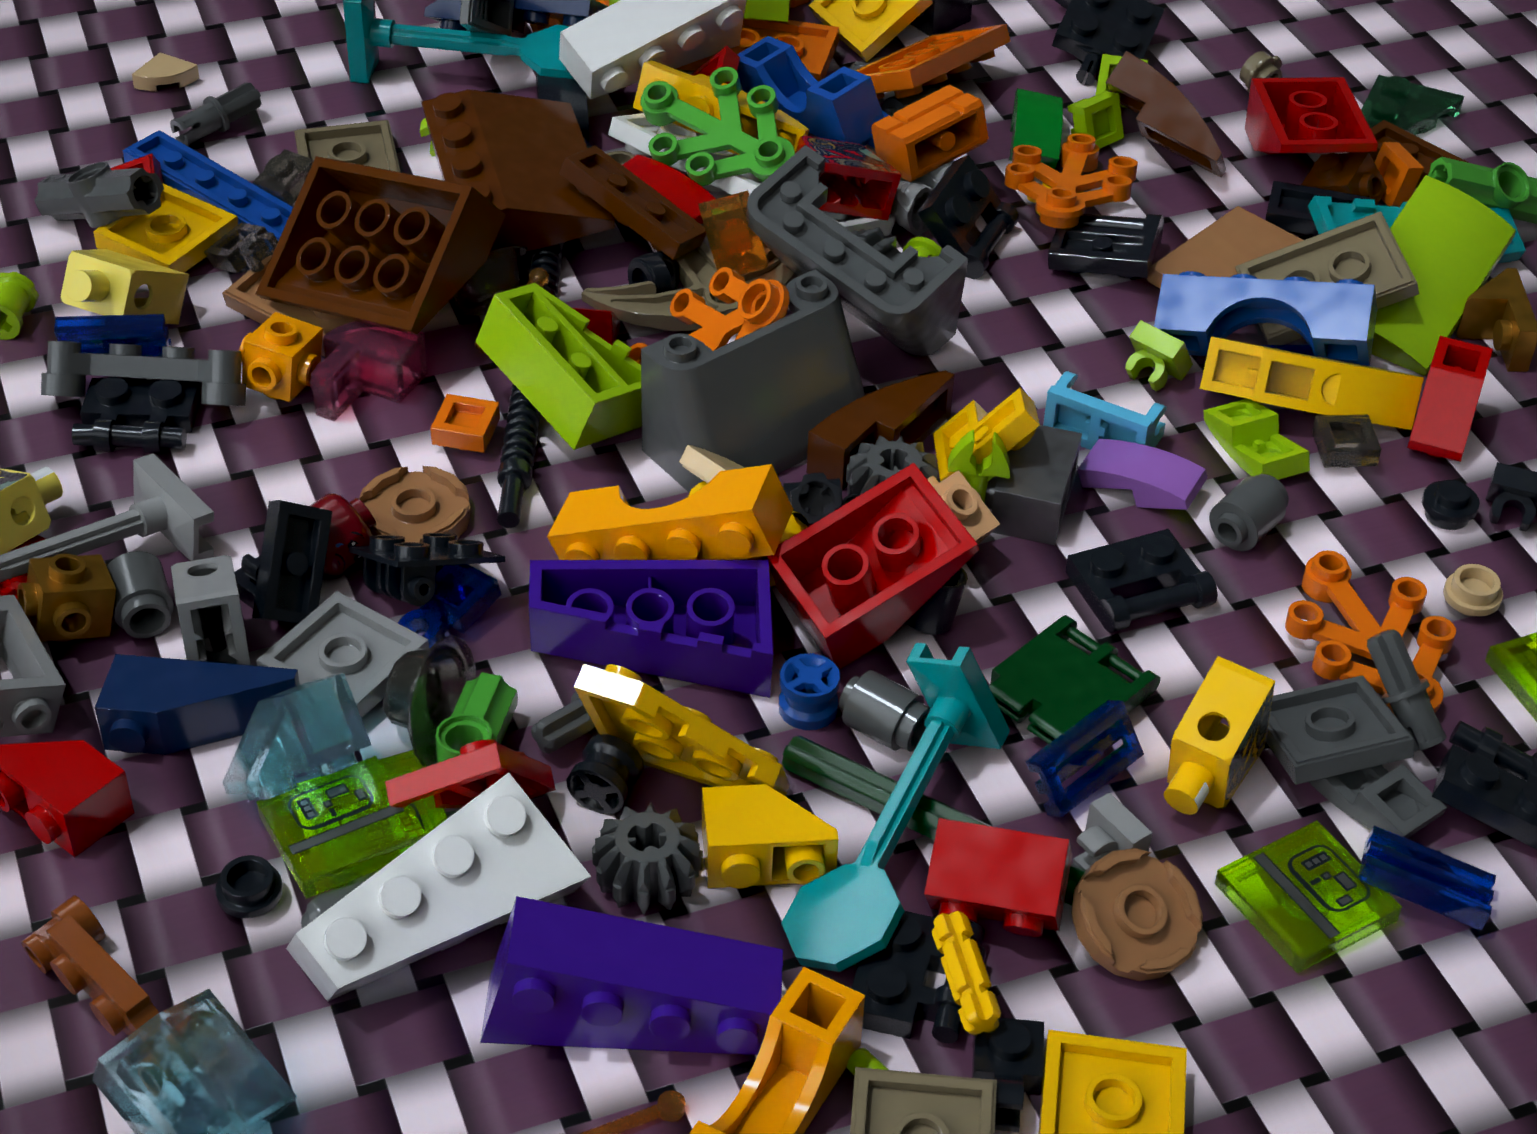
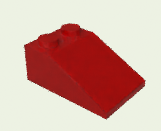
M1344 77L1251 78L1245 131L1254 151H1261L1266 154L1377 152L1378 142Z
M912 463L779 544L775 554L766 556V559L769 560V568L777 589L824 655L833 661L840 670L887 641L979 551V547L915 463Z

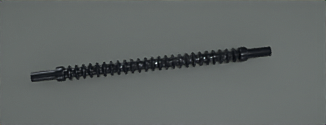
M564 242L532 251L533 256L528 284L536 283L555 297H557L558 285L560 283L559 277L561 275L560 269L562 266ZM513 384L509 398L510 404L506 418L507 424L503 438L501 464L497 475L498 484L502 488L497 520L505 528H514L520 522L524 491L532 483V468L534 466L535 447L537 445L539 418L541 415Z

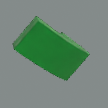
M1017 88L1010 132H1013L1009 154L1010 161H1012L1014 147L1032 145L1042 150L1041 162L1055 169L1059 161L1062 137V97Z

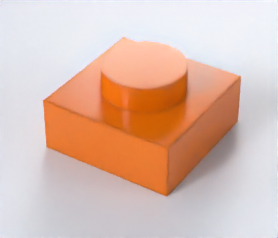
M1383 142L1374 162L1387 186L1386 192L1381 199L1387 206L1400 207L1402 202H1408L1412 196L1424 167L1399 142Z
M447 394L430 428L432 445L485 453L500 420L499 402Z

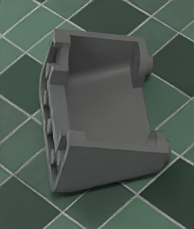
M804 145L752 191L747 201L746 219L749 227L775 256L798 276L816 269L831 280L838 288L842 307L902 351L921 357L937 352L956 334L968 258L948 244L941 250L940 255L935 257H919L918 251L909 246L894 261L887 258L819 209L827 202L828 187L821 182L819 183V178L824 173L825 158L807 145Z
M813 269L787 283L786 288L789 291L788 309L792 314L714 351L698 339L682 333L670 335L641 349L642 451L688 492L703 480L683 468V464L679 462L687 445L708 450L745 468L772 464L776 474H779L807 459L808 431L832 413L865 396L838 288L818 270Z

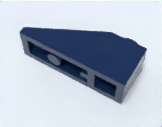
M115 654L94 707L104 750L167 755L301 721L304 713L298 669Z

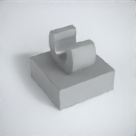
M1109 792L1090 803L1086 829L1077 837L1076 841L1085 852L1076 856L1073 859V864L1087 870L1093 863L1112 851L1137 848L1149 852L1152 832Z

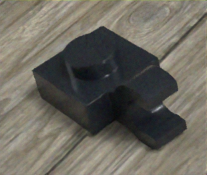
M999 1018V1026L991 1033L982 1032L973 1035L972 1078L997 1080L995 1130L1019 1132L1020 1110H1023L1024 1092L1041 1094L1044 1076V1022Z

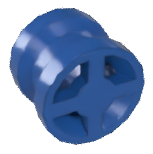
M814 653L799 654L788 659L780 670L779 681L782 691L778 702L779 714L786 723L802 730H817L828 726L835 720L838 713L837 692L840 687L838 667L827 657Z

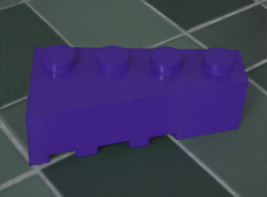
M530 560L529 623L531 651L605 666L613 664L635 672L770 698L773 638L769 560Z
M516 896L489 978L480 1043L758 1055L766 1033L769 1017L781 1000L783 949Z

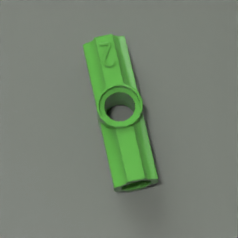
M1440 157L1431 163L1428 176L1459 189L1487 207L1509 209L1513 219L1537 224V178L1528 177L1520 166L1512 162H1504L1493 169L1446 157Z

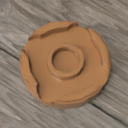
M408 466L394 468L376 476L362 489L359 499L369 509L377 525L370 530L372 536L397 535L405 537V542L422 543L423 534L451 533L456 534L458 539L467 530L471 517V507L466 486L454 474L437 467L422 466L423 472H408Z
M1137 848L1112 851L1093 863L1085 871L1074 889L1071 914L1078 939L1094 961L1114 975L1135 981H1145L1163 978L1191 957L1196 948L1197 934L1202 930L1203 914L1196 890L1183 872L1168 860L1162 863L1158 859L1148 856L1151 852Z

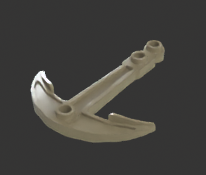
M626 151L607 153L621 165L635 156ZM704 242L700 247L675 259L679 269V280L683 286L703 297L706 305L724 315L738 309L737 301L732 304H726L710 293L709 283L712 276L717 270L726 266ZM768 247L762 253L761 265L738 273L744 277L747 284L756 279H773L786 286L788 282L798 277ZM645 281L616 287L586 288L582 292V301L594 309L612 311L619 320L633 325L668 331H691L702 328L696 323L687 325L671 315V301L675 294L682 289L656 294L655 283Z

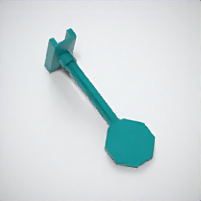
M343 0L350 82L369 83L380 60L379 47L393 48L394 45L501 56L515 55L520 56L521 61L540 76L574 79L559 60L560 31L570 26L554 25L528 34L525 38H515L501 34L396 24L395 20L376 18L375 0Z
M916 643L909 654L906 662L930 707V711L924 721L926 729L857 860L852 864H844L800 887L781 924L800 965L841 972L887 947L905 910L884 868L949 743L995 749L1002 748L1010 729L970 647L959 646L952 660L934 659L926 643Z

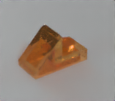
M748 190L699 204L717 270L722 267H729L738 274L745 275L768 267L765 250L767 246L752 231L746 219L747 201L750 196Z

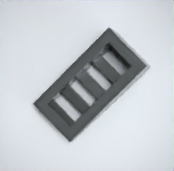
M461 0L459 24L471 32L511 36L515 0Z

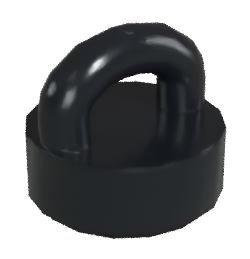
M662 251L647 253L630 261L628 281L629 284L652 281L656 286V294L677 290L679 269L676 260H672Z

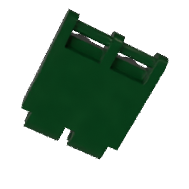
M1067 615L1059 618L992 669L989 686L1000 711L1017 723H1021L1028 718V721L1033 724H1029L1027 730L1059 752L1065 751L1070 746H1077L1084 750L1152 695L1160 683V677L1152 671L1147 670L1143 673L1118 657V649L1110 643L1106 642L1100 645L1076 629L1077 622ZM1069 638L1090 651L1091 654L1088 655L1067 640ZM1112 666L1113 668H1115L1116 670H1118L1119 672L1133 680V682L1130 683L1129 681H1127L1126 679H1124L1108 667Z

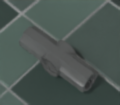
M98 162L88 165L75 173L49 175L37 183L38 194L34 201L42 216L49 215L57 221L86 219L89 226L95 228L112 223L123 216L151 214L161 207L160 198L164 187L157 173L146 172L143 168L111 170L107 162Z

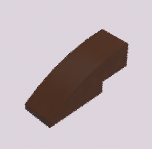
M1126 51L1106 81L1109 92L1119 93L1121 105L1139 113L1136 121L1141 135L1222 178L1226 171L1222 153L1209 127L1193 104L1172 82L1155 68Z
M945 370L904 380L860 397L832 413L808 431L806 473H824L827 479L840 478L841 490L843 491L848 486V482H846V468L850 463V456L856 455L860 443L875 445L879 436L884 437L888 441H896L903 436L904 442L909 445L923 442L951 416L955 374Z

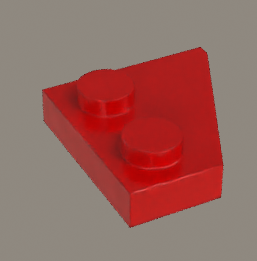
M491 739L468 743L460 748L459 756L385 781L389 806L394 808H404L415 801L432 795L434 796L436 808H462L508 772L530 799L556 789L551 766L526 756L524 752L514 751Z

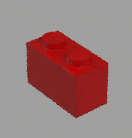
M939 818L924 895L930 908L939 910L938 915L961 911L968 917L970 922L977 923L978 917L1003 921L1004 930L1030 937L1042 936L1043 929L1059 931L1073 856L1070 841L1064 838Z

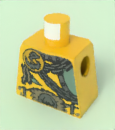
M1217 656L1175 730L1171 741L1167 776L1169 785L1164 791V799L1173 809L1183 814L1193 815L1197 813L1203 802L1215 808L1226 807L1265 747L1275 680ZM1222 718L1228 722L1229 726L1221 723Z

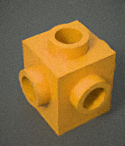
M274 312L253 333H248L241 342L239 351H242V383L246 384L247 388L261 392L269 398L291 402L306 386H311L320 373L323 328Z

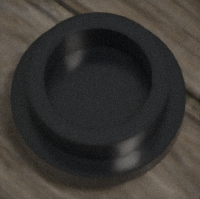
M1451 479L1431 483L1424 490L1422 505L1428 521L1446 530H1457L1465 527L1476 516L1480 505L1477 494L1471 488L1460 481Z
M247 855L233 859L223 868L216 883L217 902L224 912L234 917L254 918L271 911L282 897L283 884L281 876L262 857Z

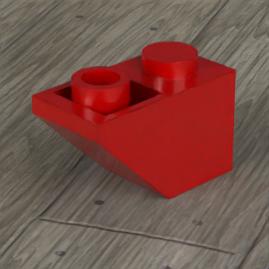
M1444 336L1439 337L1407 448L1421 451L1434 457H1444L1461 462L1493 348Z
M69 740L0 744V809L5 812H9L12 809L27 821L32 832L42 842L50 844L54 841L75 858L135 813L125 770L86 741Z

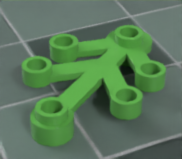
M720 67L710 76L713 93L718 98L721 120L680 100L677 90L667 82L655 81L645 87L640 103L646 120L650 124L665 126L678 121L703 134L677 140L671 133L657 134L650 140L648 145L652 159L668 166L675 164L678 160L687 159L685 168L688 177L700 186L709 185L717 179L750 172L763 182L795 154L791 142L785 138L778 137L775 113L778 110L779 104L775 91L770 86H756L747 94L750 112L752 116L757 118L758 139L742 131L738 94L742 87L738 73L732 67ZM724 82H730L727 85H721ZM768 100L767 102H765V103H763V104H757V103H759L760 101ZM664 148H670V149L667 150V151L659 152L660 150H662V149H664ZM732 149L740 155L714 161L710 153ZM701 167H707L703 171H696Z

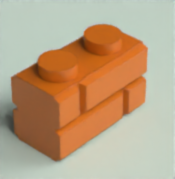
M950 84L896 111L893 116L888 115L873 123L871 127L876 155L902 174L901 178L909 182L985 144L989 139L984 105L981 99L969 93L964 94L962 90Z

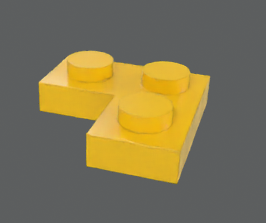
M1018 388L989 413L975 400H972L933 433L940 481L955 473L948 472L949 455L960 439L973 429L975 432L973 455L976 457L977 464H981L982 460L991 454L994 432L1003 441L1007 452L1009 450L1016 451L1025 446L1034 436L1036 428L1040 426L1035 402L1021 388Z

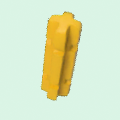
M955 911L950 914L941 913L933 921L935 927L932 930V936L937 950L944 954L940 960L954 1001L962 1007L958 1010L963 1028L971 1035H977L982 1032L991 1033L999 1026L998 1019L1001 1016V1010L995 994L992 991H988V988L992 985L978 944L974 939H970L974 933L969 919L961 911Z

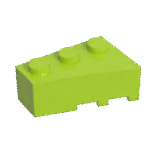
M536 283L496 293L492 298L475 342L573 450L642 427L641 365L629 357L632 348L619 339L613 343V346L587 329L590 322L588 318Z

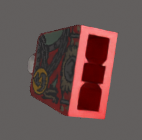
M811 136L800 137L796 152L804 145H807L825 158L824 173L819 178V183L821 182L828 187L827 202L819 208L821 211L888 221L902 175L898 170L860 144ZM860 181H861L863 184L867 183L866 186H865V187H862Z

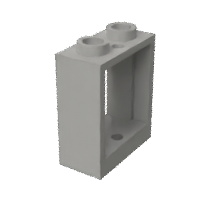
M0 595V657L3 658L14 678L0 680V737L53 733L66 684L15 595Z

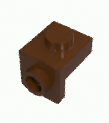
M1369 152L1321 154L1301 184L1308 187L1371 197L1370 199L1375 200V205L1379 203L1387 189L1383 177Z

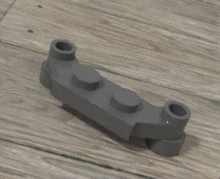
M48 341L47 373H41V395L85 397L86 375L199 381L202 382L201 404L245 406L246 384L241 383L242 351L209 349L208 359L195 358V348L162 346V356L142 355V345L109 343V353L81 352V342Z

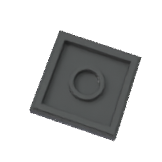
M1362 675L1274 695L1272 698L1265 742L1295 785L1414 757V739Z

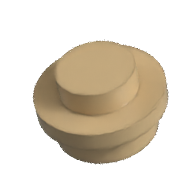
M1466 564L1457 568L1455 573L1447 578L1443 595L1452 608L1464 615L1487 616L1499 609L1503 599V590L1500 586V578L1493 570L1479 564Z

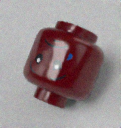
M328 493L310 506L332 511L323 575L329 578H338L363 560L362 556L349 553V547L369 545V537L372 536L370 530L377 524L369 509L360 499L355 498L348 502L339 494Z

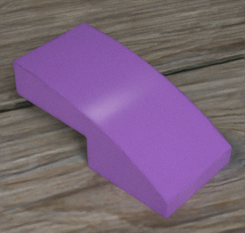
M1098 439L1077 469L1083 488L1131 489L1137 508L1188 510L1208 478L1205 468L1183 457L1155 447L1111 439Z

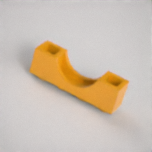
M768 464L720 471L708 484L691 496L667 506L651 509L629 506L619 485L570 492L547 538L560 560H737L770 556L776 552L792 514L793 507L773 465Z
M803 967L770 1015L757 1058L734 1101L713 1124L707 1125L698 1120L689 1134H804L846 1069L851 1054L856 1049H859L861 1045L865 995Z

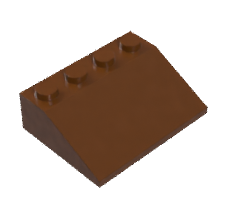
M470 89L456 93H444L436 98L421 101L443 181L473 186L506 214L485 263L616 228L612 213L592 198L582 195L578 192L575 185L559 174L566 157L587 149L571 103Z
M316 156L255 294L262 299L417 335L487 261L506 214L473 186Z

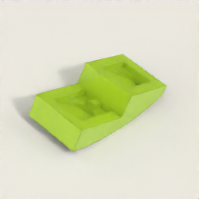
M1246 398L1203 410L1204 421L1228 455L1250 476L1267 474L1280 480L1310 471L1309 450L1279 434V414L1252 401V399Z

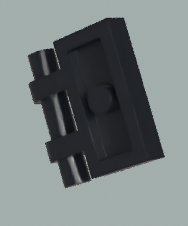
M117 377L92 378L80 411L82 424L75 423L72 427L73 445L93 446L97 452H113L116 447L143 448L145 453L162 454L165 448L185 449L187 433H192L201 402L199 382L165 379H121Z
M1459 721L1450 736L1449 742L1453 745L1441 762L1432 797L1537 850V752L1530 756L1502 742L1503 735L1486 726L1480 731Z
M904 911L887 947L859 962L851 989L865 995L862 1028L910 1039L915 1020L919 1018L934 1022L932 1036L936 1040L948 1044L958 1040L962 1026L958 1010L962 1007L955 1003L947 978L944 985L937 989L925 986L929 971L945 974L940 960L944 954L937 950L932 936V930L935 927L933 923L935 917ZM970 922L974 933L970 939H974L977 942L983 962L985 963L986 950L982 946L985 929L978 923Z

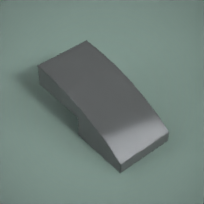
M1403 764L1390 772L1382 765L1309 782L1319 793L1351 818L1384 837L1399 843L1442 816L1447 809L1440 800L1432 797V792Z

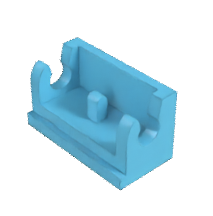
M1069 371L1064 372L1057 383L1048 390L1043 426L1082 433L1080 446L1091 450L1098 439L1121 440L1156 447L1164 435L1165 423L1159 422V420L1164 415L1167 406L1154 403L1146 415L1070 389L1077 380L1078 375Z

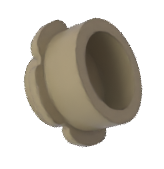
M1258 51L1250 56L1242 66L1240 80L1245 83V86L1248 88L1247 91L1250 93L1251 78H1281L1282 72L1279 69L1282 66V61L1278 56L1272 57L1265 51Z

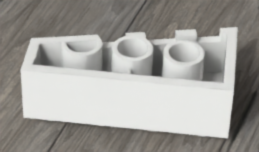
M620 0L560 31L559 60L591 100L638 83L644 62L653 60L676 69L717 54L725 46L730 48L739 46L746 0Z
M508 772L297 932L286 949L328 1002L400 970L410 963L440 950L443 951L498 924L501 925L508 922L516 896L544 902L555 901L575 892L591 875Z

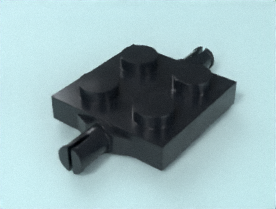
M1071 0L1055 34L1052 46L1069 52L1083 61L1076 74V78L1082 84L1086 73L1089 72L1085 85H1091L1094 83L1100 69L1102 54L1123 56L1128 51L1139 59H1144L1165 9L1146 0Z

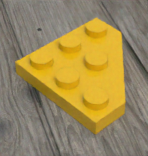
M583 664L574 688L598 733L619 737L631 744L640 753L644 765L713 787L767 784L786 796L790 786L783 765L778 763L779 760L771 753L741 741L711 723L712 720L704 713L679 704L642 682V678L638 674L625 667L608 664L605 670Z

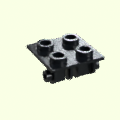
M451 533L423 534L422 543L405 542V537L374 535L369 537V545L351 546L348 551L363 557V580L369 590L414 606L425 605L433 598L436 589V566L505 562V556L483 550L484 542L457 540V535Z

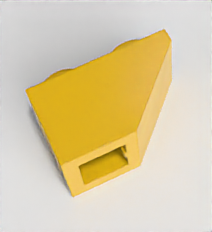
M767 784L702 787V838L707 888L732 887L741 889L758 885L793 883L806 885L837 868L839 840L837 829Z

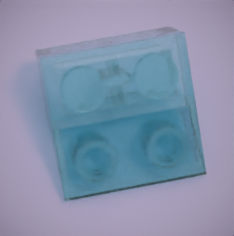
M340 673L316 678L258 701L222 781L227 794H246L249 801L257 798L263 801L297 788L298 785L294 776L306 772L307 777L317 774L326 776L357 763L354 752L370 746L371 742L345 674Z
M210 989L158 1013L98 1058L92 1081L135 1134H254L297 1099V1095Z

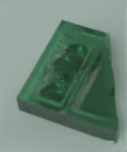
M1378 75L1361 111L1370 128L1386 120L1416 135L1426 133L1435 128L1438 117L1444 114H1448L1453 118L1458 116L1461 112L1464 96L1410 83L1407 79L1399 76L1386 77Z

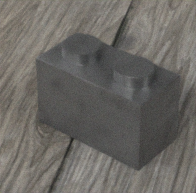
M1040 425L1036 428L1032 439L1019 450H1009L1007 452L1010 460V478L993 477L988 481L985 505L992 509V514L1000 523L993 533L1055 546L1076 476L1082 433Z

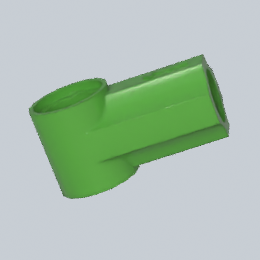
M481 672L479 677L466 682L452 715L443 720L436 729L437 763L459 756L460 748L471 742L491 739L496 740L498 744L502 743L518 703L517 690L510 687L502 676Z

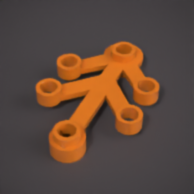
M1074 133L1067 137V142L1063 143L1061 147L1060 166L1063 168L1062 173L1041 162L1042 150L1032 145H1019L1013 148L1012 163L1006 166L1004 184L1008 188L1019 190L1036 201V210L1040 213L1039 220L1042 224L1053 228H1072L1078 225L1079 217L1085 213V208L1109 202L1129 200L1132 182L1136 180L1138 162L1130 157L1116 156L1109 159L1108 170L1083 175L1084 172H1091L1097 169L1099 146L1095 144L1096 139L1092 135ZM1034 177L1052 188L1048 189L1047 187L1037 183L1036 181H1034ZM1102 187V189H1097V190L1082 192V191H1086V190H1090V189H1095V188Z
M722 267L712 276L709 283V291L713 296L726 304H732L737 301L738 309L724 315L706 305L703 297L688 288L678 291L670 304V313L673 317L687 325L696 323L702 327L689 335L703 342L714 351L726 345L731 336L737 333L738 335L735 340L784 318L788 312L789 291L785 285L773 279H756L747 284L742 275L729 267ZM644 343L632 345L629 357L641 365V349L648 345Z
M1321 551L1306 563L1302 588L1310 598L1316 601L1334 603L1352 629L1324 620L1322 609L1317 604L1305 600L1296 601L1289 606L1285 628L1295 638L1303 640L1313 639L1321 642L1316 647L1312 661V668L1318 676L1328 680H1344L1362 675L1373 689L1383 696L1387 691L1378 670L1351 661V653L1373 660L1367 647V640L1387 630H1396L1403 639L1412 616L1420 613L1423 609L1427 588L1421 581L1412 577L1396 579L1392 584L1388 598L1390 608L1380 627L1350 585L1352 572L1346 558L1335 551ZM1429 616L1422 620L1416 639L1420 648L1412 662L1419 679H1427L1430 684L1426 691L1434 712H1437L1441 706L1443 689L1440 683L1433 678L1441 656L1451 650L1456 635L1455 625L1450 620L1441 616ZM1390 703L1386 704V705L1388 706V708H1389V709L1392 711V713L1394 714V712H1393V710H1392V708H1391Z

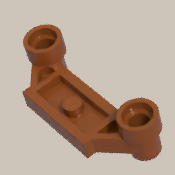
M73 895L52 910L51 916L53 919L21 941L27 955L44 974L53 969L62 984L73 995L84 990L93 999L89 1003L91 1010L112 1036H116L123 1030L144 1052L147 1057L138 1063L139 1070L160 1096L164 1097L195 1072L200 1076L204 1075L225 1058L224 1051L217 1039L195 1015L190 1014L175 1027L170 1028L153 1005L149 995L98 944L106 938L104 929L88 906L76 895Z

